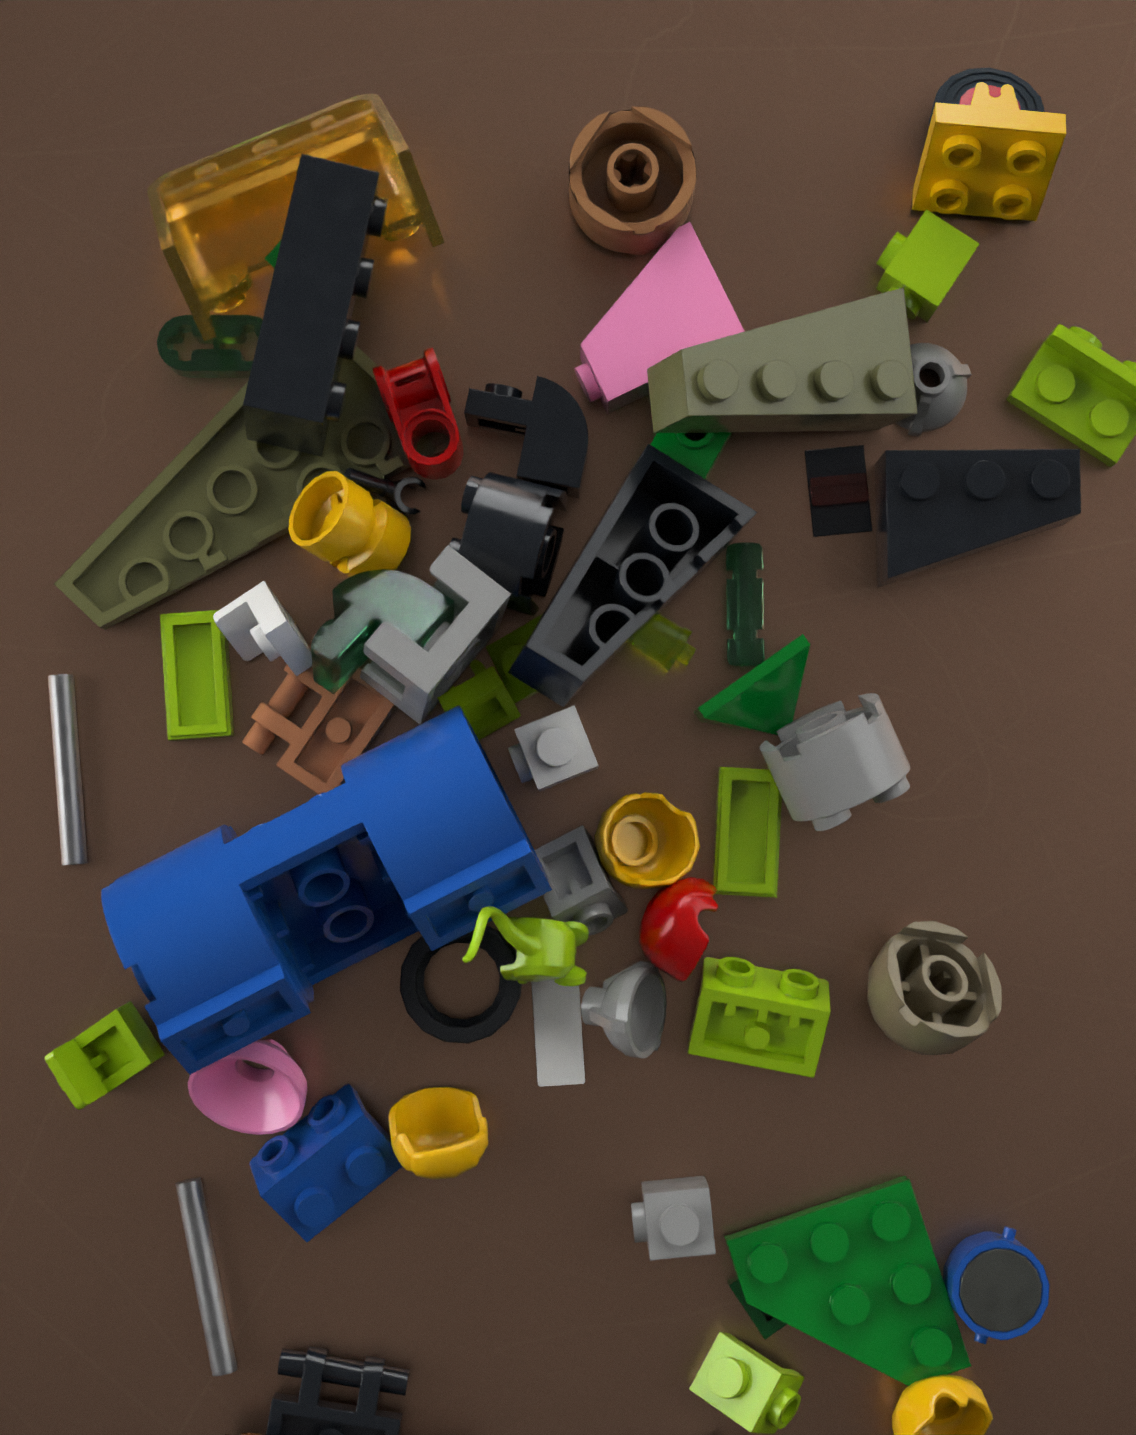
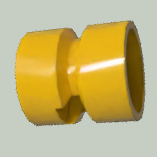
M327 471L315 477L302 490L289 516L288 531L293 542L325 562L330 561L332 566L362 585H375L393 573L406 555L411 540V526L405 515L380 499H372L370 492L338 471Z

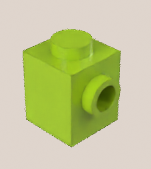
M926 209L909 236L905 237L897 231L881 254L876 264L883 268L885 272L876 289L881 293L904 287L907 318L915 319L918 316L928 323L979 246V243Z

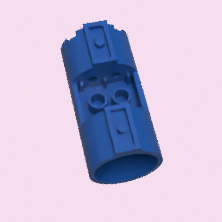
M460 705L342 764L341 770L345 780L344 784L326 793L312 797L308 802L267 823L253 827L239 837L231 826L221 825L117 878L113 883L101 890L102 907L106 923L124 969L132 968L141 990L150 1001L144 1007L157 1027L160 1041L189 1075L310 1014L308 1004L314 1001V984L419 931L431 951H434L473 931L482 908L491 905L506 914L552 890L542 864Z

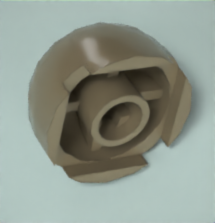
M936 921L913 922L884 944L869 970L867 1001L873 1018L885 1035L905 1050L921 1055L953 1054L981 1037L987 1031L989 1025L998 1017L1002 1009V986L993 963L985 953H982L977 958L968 947L963 945L962 943L968 936L957 928Z

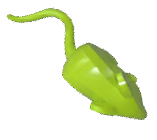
M491 905L481 909L468 951L462 958L464 963H469L475 958L488 919L491 918L504 939L517 949L515 962L500 966V973L504 979L517 981L519 984L554 980L555 983L562 986H579L585 983L586 971L575 965L576 947L584 944L589 938L588 928L583 923L576 921L562 922L536 917H507L500 909Z

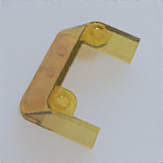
M362 94L348 98L172 170L156 179L149 186L147 194L162 252L204 342L217 337L209 311L222 313L232 310L243 303L246 298L245 293L251 288L253 283L250 273L270 265L264 258L282 239L301 154L380 172L378 196L389 198L381 235L385 240L398 241L414 234L421 224L432 247L445 243L410 149L379 95Z

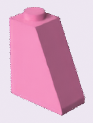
M690 222L676 229L580 344V360L582 365L574 368L576 376L589 402L600 399L607 414L649 394L647 369L681 349L745 332Z

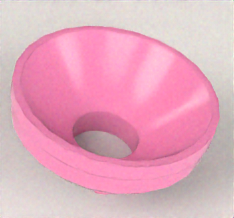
M259 1039L190 1075L188 1081L189 1095L194 1105L205 1116L228 1129L255 1135L274 1134L285 1131L295 1125L302 1116L308 1090L307 1080L299 1065L287 1053L285 1048L273 1039ZM243 1060L259 1063L270 1069L253 1068L244 1063Z

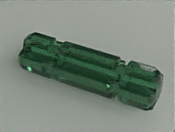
M754 542L733 543L728 545L726 549V571H732V579H726L727 630L733 631V639H727V661L729 665L737 667L758 666L765 660V639L758 638V630H764V579L758 578V570H764V549L761 544Z

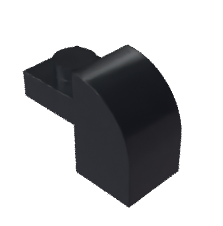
M539 376L536 379L532 401L522 399L523 392L507 385L488 383L485 386V391L469 388L464 411L467 426L524 437L516 475L517 479L566 491L568 497L579 499L588 457V428L582 409L574 397L559 384Z

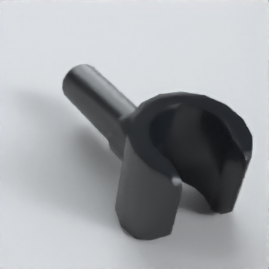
M350 467L345 471V477L365 490L385 498L389 506L403 515L411 516L421 512L419 509L405 506L400 497L404 486H408L416 491L426 490V485L420 478L410 476L397 481H391Z

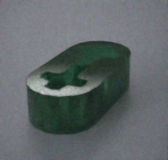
M251 315L177 316L166 322L159 331L157 339L158 352L166 365L179 376L189 378H249L253 361H246L240 350L225 349V344L245 343L247 333L255 332L259 338L263 319ZM192 332L199 343L213 344V349L193 350L190 361H184L179 352L172 348L173 344L183 343L185 333Z

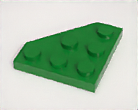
M906 1176L724 1236L745 1301L760 1311L907 1386L927 1377L948 1375L971 1367L910 1179Z

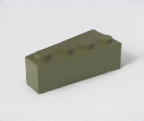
M904 287L684 348L647 369L653 433L879 430L918 414Z

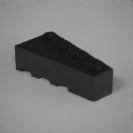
M301 154L243 402L247 440L322 456L329 422L339 423L347 384L338 382L343 358L353 361L361 321L352 320L356 296L367 299L375 263L374 259L365 258L369 235L381 238L389 198L378 196L380 172Z
M647 444L626 475L507 673L564 707L735 540L757 512L655 447Z

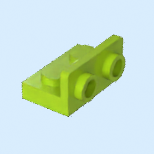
M1058 324L1045 338L1006 398V401L1107 466L1112 467L1119 461L1136 434V363L1128 360L1121 363L1101 350L1103 346L1101 341L1087 330L1076 326H1071L1068 329Z
M724 957L722 959L704 958L701 970V986L688 1040V1054L814 1078L831 1013L829 982L801 969H787L785 971L754 966L751 962L738 957Z

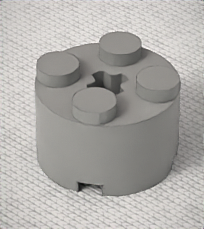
M867 693L858 695L863 707L849 711L845 710L842 701L821 707L776 731L781 740V743L776 747L767 740L760 745V751L794 821H811L816 831H825L847 821L852 816L850 808L872 798L875 803L886 802L902 795L910 788L906 775L911 766L878 694Z

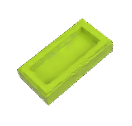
M219 610L160 614L167 736L169 741L235 737L229 643L213 619V615Z
M718 767L712 885L717 889L715 894L777 898L782 796L769 769Z

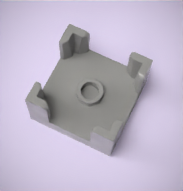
M449 545L430 566L431 575L438 580L434 583L433 589L424 598L422 607L439 621L441 625L433 633L423 648L389 622L382 623L364 644V654L373 661L370 664L367 663L362 669L360 678L418 724H421L439 703L437 697L448 692L499 630L511 593Z

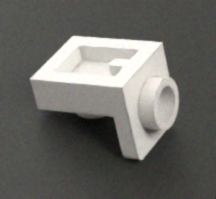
M262 581L213 615L217 627L244 661H250L262 652L271 662L281 656L296 676L317 663L295 621L265 581Z

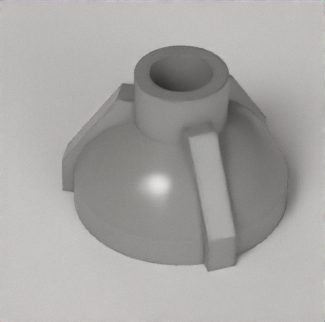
M931 343L910 345L918 414L896 422L899 426L908 429V435L917 437L922 432L939 429L952 421L964 405L967 396V379L972 375L968 364H961L950 351ZM923 369L934 370L940 378V385L934 388L925 386L919 378V372Z
M639 961L604 980L602 988L591 986L584 993L581 1003L583 1022L586 1025L603 1027L604 1033L613 1047L626 1056L647 1058L653 1051H658L661 1044L660 1038L665 1023L667 1000L665 984L658 968L651 962Z

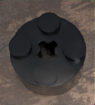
M493 472L487 473L484 478L470 476L461 503V512L468 515L462 539L452 538L449 546L511 593L506 609L531 616L536 615L539 607L532 600V595L536 594L545 597L550 586L564 533V528L553 526L554 511L558 509L567 512V493L563 490Z

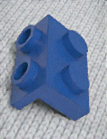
M346 1084L333 1095L320 1099L311 1108L307 1116L283 1135H278L268 1140L249 1163L260 1197L306 1242L310 1241L403 1167L393 1152L390 1135L365 1110L359 1094L350 1084Z

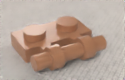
M313 637L308 646L315 656L317 663L298 676L293 673L288 665L285 666L283 670L288 675L268 704L264 702L259 704L251 716L256 722L242 742L263 756L274 738L279 736L290 745L276 766L317 794H321L345 783L341 765L366 752L396 708V705L360 678L362 669L347 660L334 681L321 673V669L334 650ZM308 688H311L323 697L301 728L288 718Z

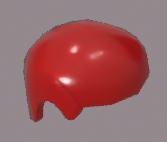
M689 877L678 880L673 885L658 890L648 903L639 926V945L644 956L655 967L679 982L686 981L709 943V936L698 923V915L702 911L716 912L718 909V904L713 899L717 889L701 878Z

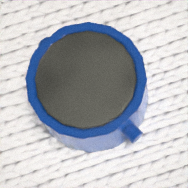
M1004 1226L1002 1234L983 1231L966 1237L951 1250L943 1269V1281L952 1308L966 1325L975 1332L974 1341L982 1344L987 1343L988 1337L998 1340H1009L1026 1334L1040 1322L1048 1306L1050 1284L1044 1266L1028 1248L1015 1239L1017 1230L1011 1227Z

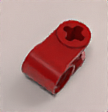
M433 347L423 351V358L388 370L381 365L372 368L391 423L394 422L402 447L413 470L420 476L432 480L444 479L455 473L461 465L464 455L463 444L449 404L452 401ZM431 432L443 433L450 439L444 453L437 457L429 458L416 452L417 443L422 436Z

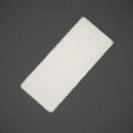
M554 980L531 982L538 1086L584 1084L585 1069L579 986H562L555 983Z

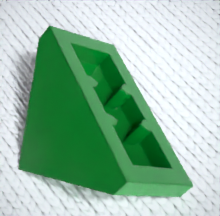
M802 634L702 704L694 713L702 723L778 736L776 731L793 722L810 643Z

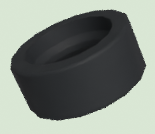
M487 925L479 948L485 950L496 963L500 975L499 992L493 1004L480 1015L468 1019L451 1018L439 1012L432 1005L424 988L425 969L431 957L441 948L451 944H470L474 930L434 951H431L421 936L411 945L401 966L400 993L407 1014L423 1032L443 1042L469 1044L492 1036L509 1021L521 997L522 984H519L517 981L506 980L500 973V966L515 962L516 951L504 939L500 931Z

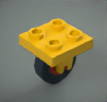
M974 68L951 76L939 88L935 96L929 118V130L912 191V210L925 211L927 209L930 212L1037 221L1066 136V114L1045 112L1041 97L1033 87L1011 72L994 68Z

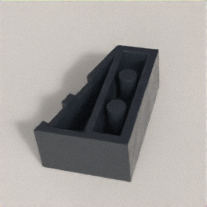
M1080 449L886 450L875 463L877 588L932 568L935 569L950 564L953 561L979 552L991 550L1062 526L1081 514Z

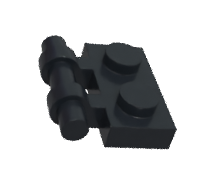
M309 1346L307 1352L282 1348L277 1373L278 1375L301 1378L299 1396L275 1392L271 1402L266 1435H399L403 1413L379 1410L377 1408L380 1392L406 1395L410 1369L386 1366V1359L366 1356L365 1362L328 1356L329 1349ZM323 1382L360 1388L357 1406L320 1400Z

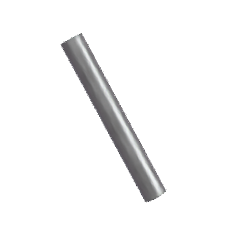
M74 675L48 676L61 863L62 866L87 864Z
M201 1178L187 1179L177 1182L175 1185L212 1376H222L235 1372L238 1368Z

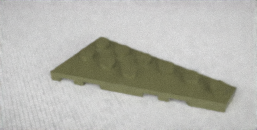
M357 346L353 361L343 358L338 382L347 384L344 404L339 423L329 422L322 456L247 440L243 410L247 382L54 585L94 623L106 630L288 533L289 516L293 505L302 490L315 477L327 471H338L344 475L345 471L350 467L381 479H389L410 468L411 465L402 447L394 422L391 423L372 370V368L378 365ZM428 433L422 436L417 443L416 452L422 456L430 457L447 448L450 439L443 433Z

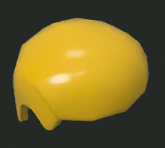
M644 792L642 794L633 793L622 796L602 813L594 835L600 863L604 870L621 884L638 890L673 885L692 870L700 849L696 821L692 814L678 809L664 795L658 793Z
M453 1087L423 1088L404 1095L390 1108L388 1114L393 1152L405 1170L413 1172L418 1177L432 1180L455 1178L476 1167L489 1144L487 1119L482 1116L477 1096L470 1091Z
M943 1374L921 1379L903 1390L892 1414V1428L894 1435H984L993 1420V1415L982 1390L973 1381L961 1376Z

